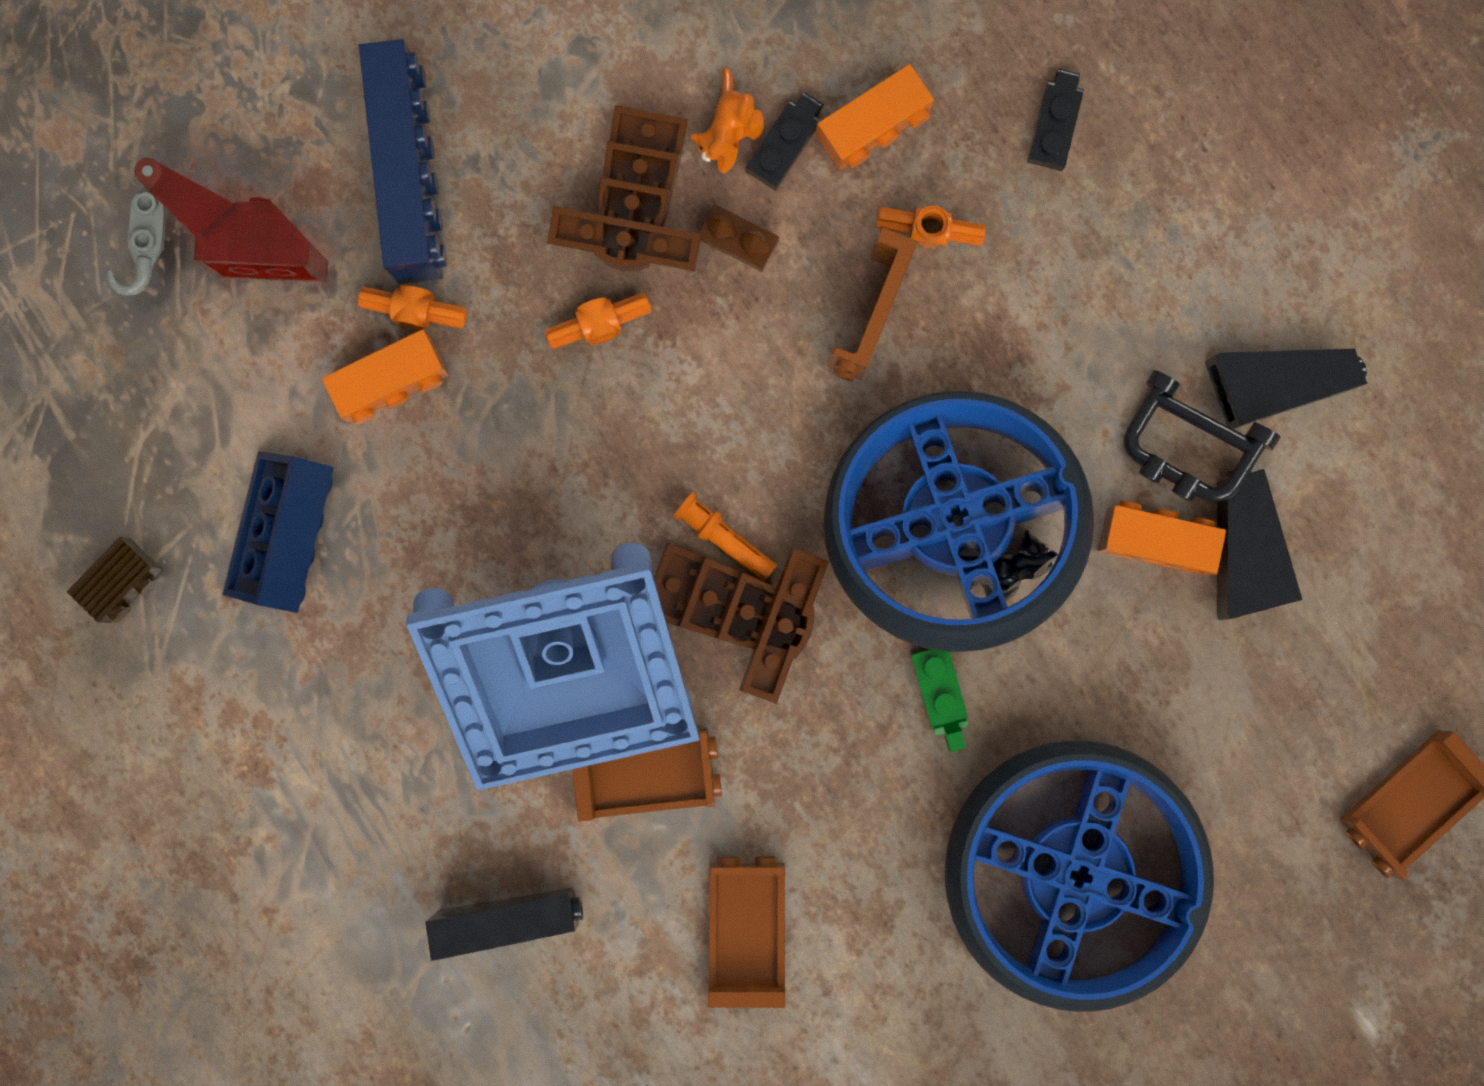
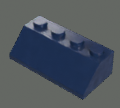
M258 451L222 595L259 606L298 613L300 604L303 602L306 594L305 582L308 570L315 558L314 546L318 531L323 525V509L326 497L332 488L334 467L295 456Z

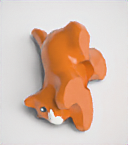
M724 68L722 70V95L716 104L715 117L710 128L701 134H691V139L696 143L697 150L701 154L702 159L706 162L718 160V170L723 174L733 167L738 154L739 142L745 137L756 140L761 136L764 128L763 114L760 110L755 109L753 96L750 93L743 94L740 91L734 90V78L730 69Z

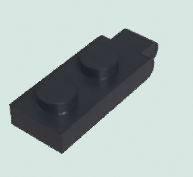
M1058 68L1055 81L1048 80L1027 163L1059 171L1064 170L1084 89L1077 88L1080 73Z
M806 92L803 93L797 103L790 100L745 167V172L776 191L815 133L817 123L822 121L817 115L824 104Z

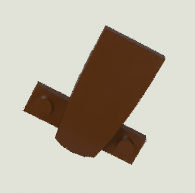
M615 105L610 140L607 141L603 177L600 180L598 214L553 206L547 244L594 252V255L606 265L620 271H639L649 268L652 263L695 272L702 234L663 227L678 174L688 119Z
M666 543L654 575V580L667 623L754 649L739 690L777 704L793 658H797L811 636L814 624V607L812 606L829 561L799 549L791 548L778 585L775 588L746 573L739 572L707 557H702Z

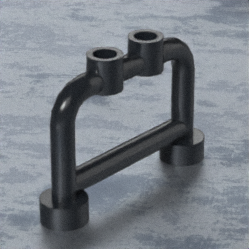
M1154 370L1146 382L1151 387V390L1125 433L1124 448L1128 456L1142 466L1139 474L1159 484L1162 477L1174 483L1175 486L1171 491L1183 499L1192 502L1194 497L1197 496L1210 502H1223L1237 493L1264 449L1273 451L1281 436L1256 422H1253L1246 435L1239 433L1173 398L1180 384L1168 375ZM1157 407L1244 452L1224 485L1211 487L1193 475L1181 471L1140 447L1139 437Z

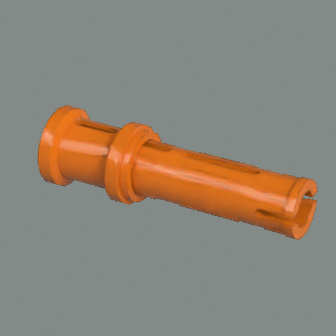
M694 491L686 498L672 517L676 521L681 519L698 533L697 537L700 540H710L762 582L768 578L778 565L722 521L724 518L719 511L713 512L701 503Z

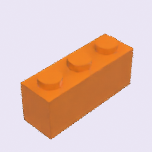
M908 64L817 123L816 136L839 171L848 165L851 168H855L862 164L869 157L868 152L880 145L882 149L894 143L900 137L899 132L908 126L915 129L926 122L931 116L929 113L935 100L911 64Z
M422 329L323 377L322 380L340 418L348 423L354 422L357 425L374 418V411L385 406L394 408L404 404L409 400L408 395L420 389L422 392H427L437 388L443 383L441 379L449 376L430 335Z
M1120 501L1119 506L1114 505L1107 508L1098 552L1205 576L1218 573L1226 530L1216 528L1215 521L1193 517L1192 522L1178 519L1179 513L1163 509H1156L1155 514L1141 511L1142 505L1128 501Z

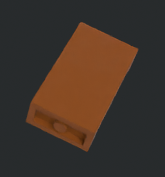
M884 227L882 228L871 260L889 266L891 269L857 352L853 354L838 347L833 348L828 367L834 369L833 374L850 382H853L854 378L862 380L918 241Z
M708 729L698 730L700 741L573 769L578 822L591 821L600 817L700 806L715 807V797H722L720 774L713 775L711 761L718 759L716 736L709 737Z
M1437 730L1340 819L1348 828L1345 832L1346 836L1358 848L1363 849L1365 847L1374 857L1371 860L1372 865L1386 878L1392 876L1405 881L1410 876L1406 869L1484 799V764L1455 732Z
M737 856L717 857V863H709L708 1008H785V863H777V857L774 856L755 857V863H739L740 857Z

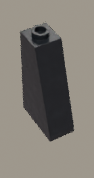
M1355 348L1227 352L1216 354L1205 361L1227 426L1232 429L1282 414L1367 384L1365 378L1367 375L1366 365L1363 359L1357 356Z
M1261 469L1250 472L1241 488L1233 497L1223 502H1217V528L1226 530L1217 573V616L1219 620H1230L1303 600L1265 470ZM1233 470L1227 471L1228 476H1230ZM1227 479L1217 482V487L1224 485Z
M573 888L440 909L425 921L431 961L575 932L579 926L578 920H583L584 918L581 897H574Z

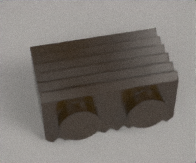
M119 537L66 592L98 623H116L131 611L132 606L130 603L137 595H145L154 588L158 582L156 576L161 573L162 568L132 539Z

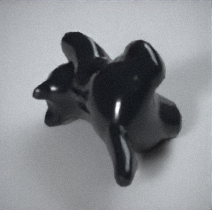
M1029 530L1025 531L1022 544L1017 550L1004 552L993 563L1006 601L1016 594L1021 580L1039 578L1053 567L1052 561L1058 556L1055 551H1049V546L1046 543L1033 537ZM959 555L962 560L967 562L978 558V556ZM981 583L985 589L986 597L989 596L992 589L987 584Z

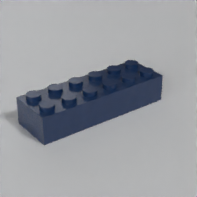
M404 39L358 44L383 267L399 284L443 279L442 267H447V256L444 245H439L437 231H443V221L440 209H435L433 195H439V186L436 173H431L429 162L430 159H435V151L431 136L427 137L425 124L431 123L428 102L423 101L421 88L427 87L424 67L419 65L416 52H410Z

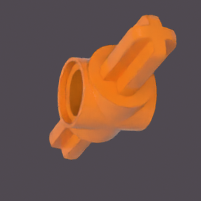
M935 205L925 208L915 207L914 212L881 207L876 220V227L882 230L884 227L894 232L910 234L909 238L918 241L919 245L927 248L937 245L946 246L948 241L981 246L986 233V228L983 224L952 219V213H948L943 208ZM925 220H933L939 225L940 231L935 234L927 233L922 228L921 223Z
M400 285V288H396L393 293L362 287L358 294V307L390 314L392 322L402 327L425 330L430 327L431 323L461 329L464 328L467 322L468 311L465 307L437 302L433 293L423 288Z
M640 293L614 304L607 297L593 299L576 309L575 314L577 318L546 329L545 336L551 349H557L584 338L590 345L600 344L617 337L621 333V324L650 314L652 307L645 293Z

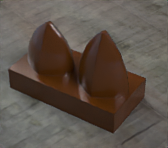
M713 204L699 231V234H702V242L760 272H763L779 241V236L716 204Z

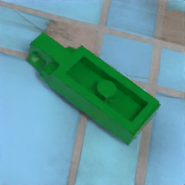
M930 649L910 655L930 727H933L935 736L944 734L948 751L955 752L965 749L961 729L969 727L966 719L968 716L950 652Z

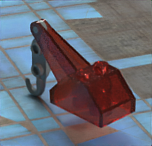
M143 158L137 162L134 173L141 182L142 187L131 200L128 247L136 265V277L130 284H121L115 278L114 271L108 269L106 272L107 281L110 287L118 294L125 296L136 295L149 285L152 269L164 248L167 209L195 236L194 261L217 278L305 282L328 281L329 261L271 200L252 197L249 198V202L232 203L152 158Z

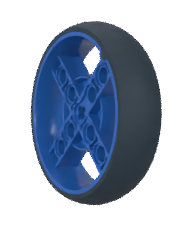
M948 391L917 397L892 408L872 421L858 434L841 457L828 488L824 509V536L829 561L841 587L853 604L867 618L891 635L913 645L946 652H968L997 647L1024 636L1044 623L1063 605L1078 584L1088 562L1094 534V510L1088 482L1079 460L1062 436L1045 420L1017 403L1001 397L970 391ZM946 428H974L1004 436L1031 452L1046 469L1000 483L993 475L981 468L968 464H958ZM911 439L923 476L915 482L906 495L900 515L853 529L854 505L858 492L868 473L886 453L900 443ZM930 446H939L944 450L941 455L931 457L924 453ZM945 479L953 481L956 485L949 491H941L936 488V484ZM1027 491H1034L1041 496V499L1036 503H1028L1022 499L1021 495ZM996 502L1000 503L1004 510L999 514L993 515L986 512L984 507L989 503ZM1063 510V538L1059 554L1052 569L1029 595L1008 607L993 563L1002 556L1009 546L1016 524ZM960 515V519H963V525L955 526L951 516ZM917 525H925L931 530L927 536L922 538L915 537L910 533ZM881 536H888L894 540L892 546L887 549L877 548L874 546V542ZM966 548H972L978 551L980 556L974 561L967 562L959 557V553ZM914 556L919 562L933 571L957 576L970 618H938L909 609L883 592L866 571ZM983 583L987 584L992 589V592L987 597L979 598L972 594L971 589L974 585Z
M1062 741L1034 747L1017 754L999 765L976 786L961 808L950 834L945 861V888L952 920L960 938L976 962L994 980L1018 996L1039 1005L1073 1012H1093L1127 1005L1143 998L1168 981L1184 965L1198 944L1208 921L1213 899L1214 867L1208 838L1198 814L1179 787L1165 773L1138 755L1116 746L1091 741ZM1089 770L1074 818H1066L1050 824L1040 831L1033 840L988 826L989 821L998 808L1009 796L1027 783L1058 771ZM1130 785L1137 788L1154 803L1171 830L1180 864L1179 889L1137 876L1130 850L1123 839L1115 832ZM1106 792L1109 796V805L1104 811L1097 812L1093 805L1094 798L1097 794ZM1093 828L1097 831L1098 840L1094 846L1085 848L1082 844V836L1088 829ZM1004 841H1012L1014 844L1013 855L1006 860L998 859V846ZM1047 853L1050 856L1048 869L1043 872H1036L1033 866L1035 858L1039 854ZM976 860L1021 875L1027 901L1035 913L1042 919L1027 966L1012 957L999 944L984 921L975 891ZM1081 867V870L1086 873L1085 878H1078L1075 882V879L1070 877V873L1072 870L1079 871ZM1114 878H1120L1123 884L1121 892L1116 896H1109L1107 893L1108 883ZM1156 890L1159 895L1157 904L1153 908H1145V895L1149 891ZM1068 902L1073 903L1075 906L1073 917L1066 921L1060 920L1058 916L1060 907ZM1124 911L1167 924L1155 943L1143 955L1126 967L1096 978L1069 979L1083 933L1099 930L1110 925ZM1054 940H1062L1064 946L1061 954L1056 957H1048L1047 947L1049 943Z

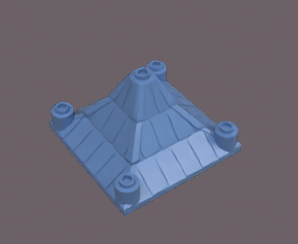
M626 543L619 546L611 555L612 570L602 572L599 575H589L571 580L551 579L537 584L527 591H518L493 599L488 598L474 601L462 606H454L452 596L445 590L438 588L425 589L415 596L413 613L407 614L406 625L477 791L700 741L693 712L692 698L689 691L685 688L655 584L651 554L646 547L637 543Z

